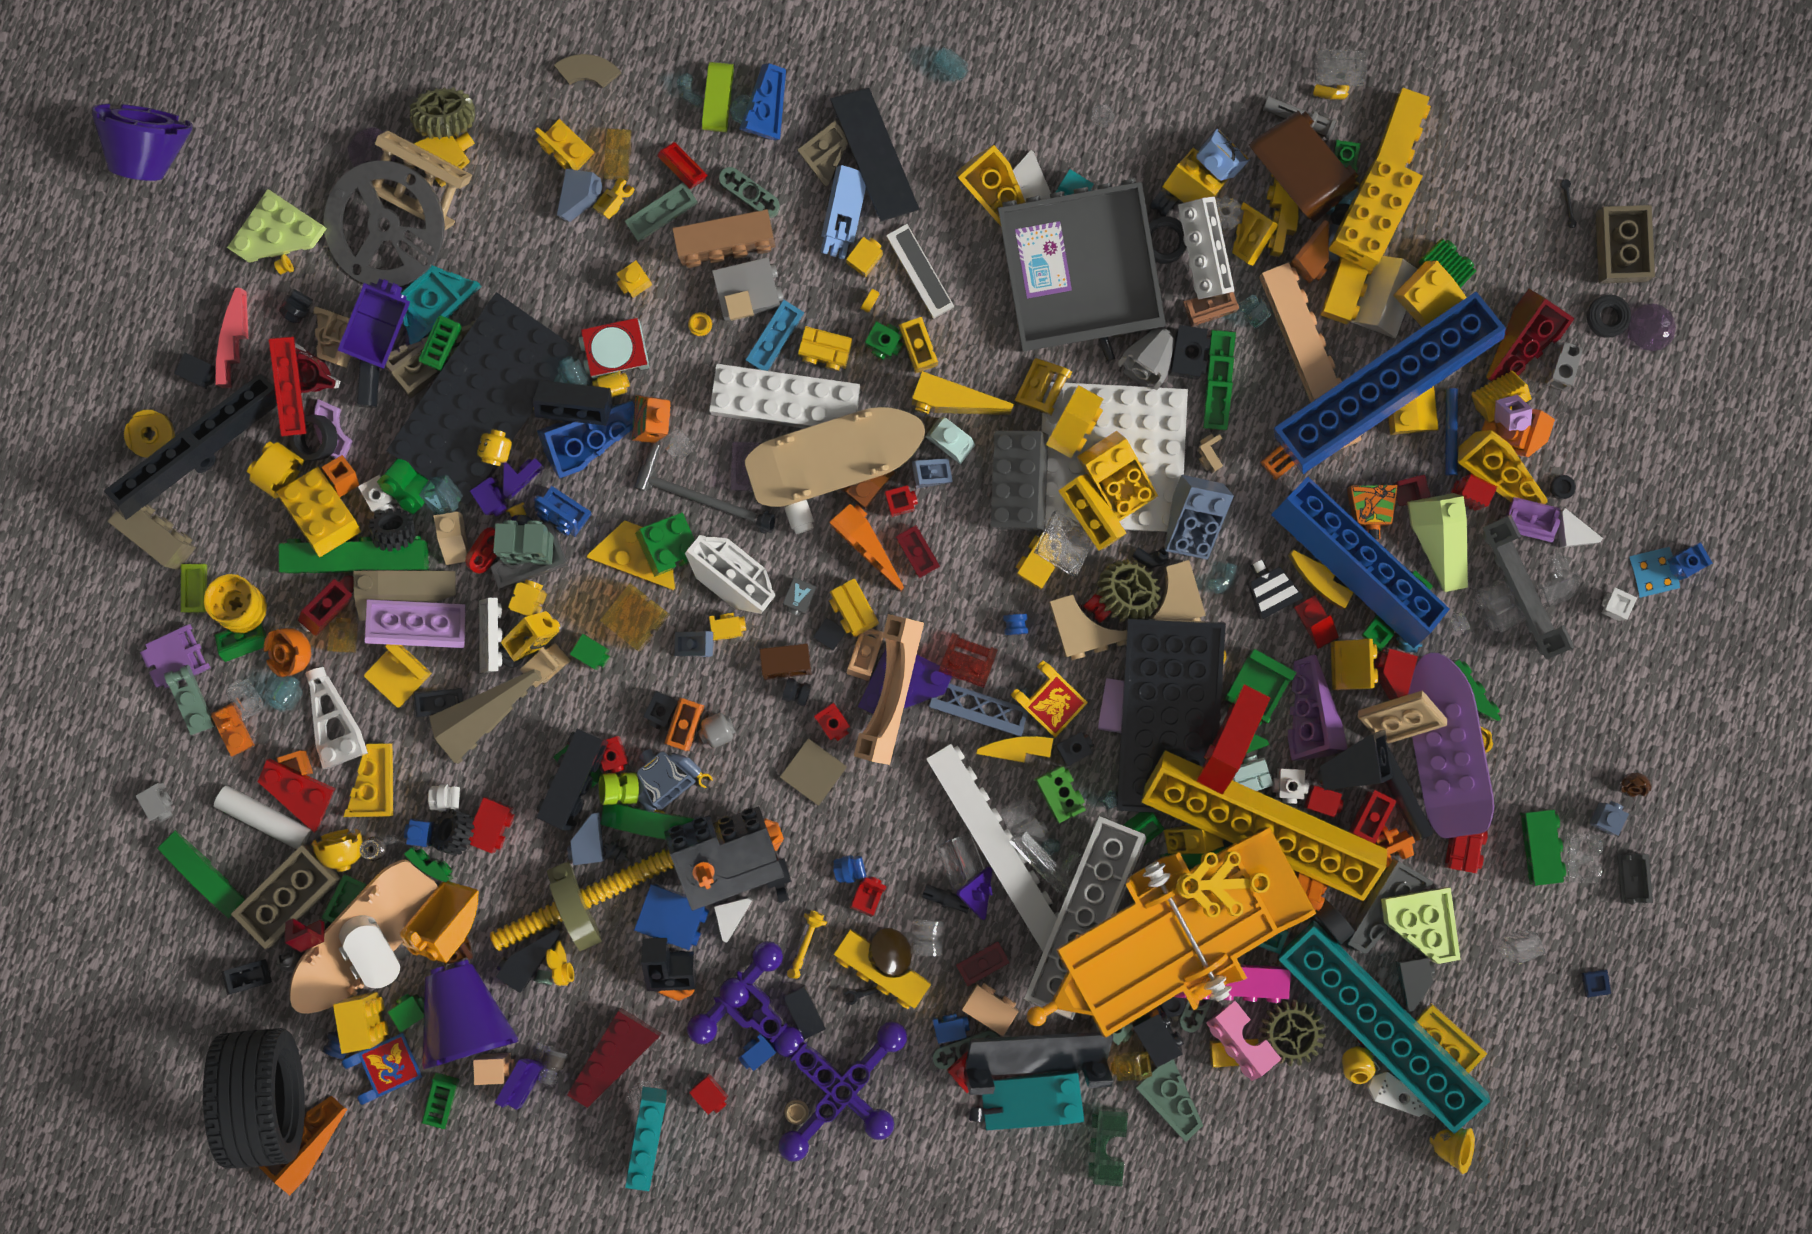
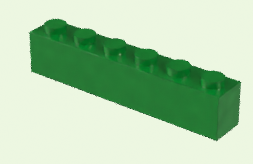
M416 536L413 538V543H408L406 548L400 546L401 550L398 551L396 548H393V551H388V548L383 551L380 550V547H375L371 537H359V542H349L347 540L319 558L310 543H301V539H286V543H279V572L284 574L348 573L354 571H429L428 542L421 540V536Z

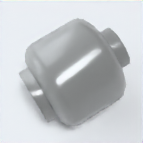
M717 713L703 719L701 722L702 729L698 731L704 744L709 743L712 748H717L732 741L733 734L736 733L729 715L724 716L722 713Z

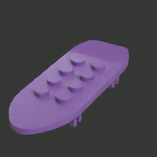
M1429 653L1424 655L1416 665L1408 693L1409 695L1423 690L1447 718V726L1412 736L1427 817L1436 833L1442 838L1480 834L1487 831L1490 827L1494 813V797L1474 693L1466 676L1453 661L1443 654Z

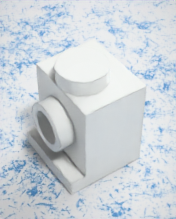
M1613 588V591L1607 593L1602 602L1604 607L1602 614L1618 621L1628 620L1637 597Z

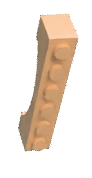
M888 614L882 638H885L887 651L884 684L878 705L863 733H859L854 757L890 765L923 630V622Z

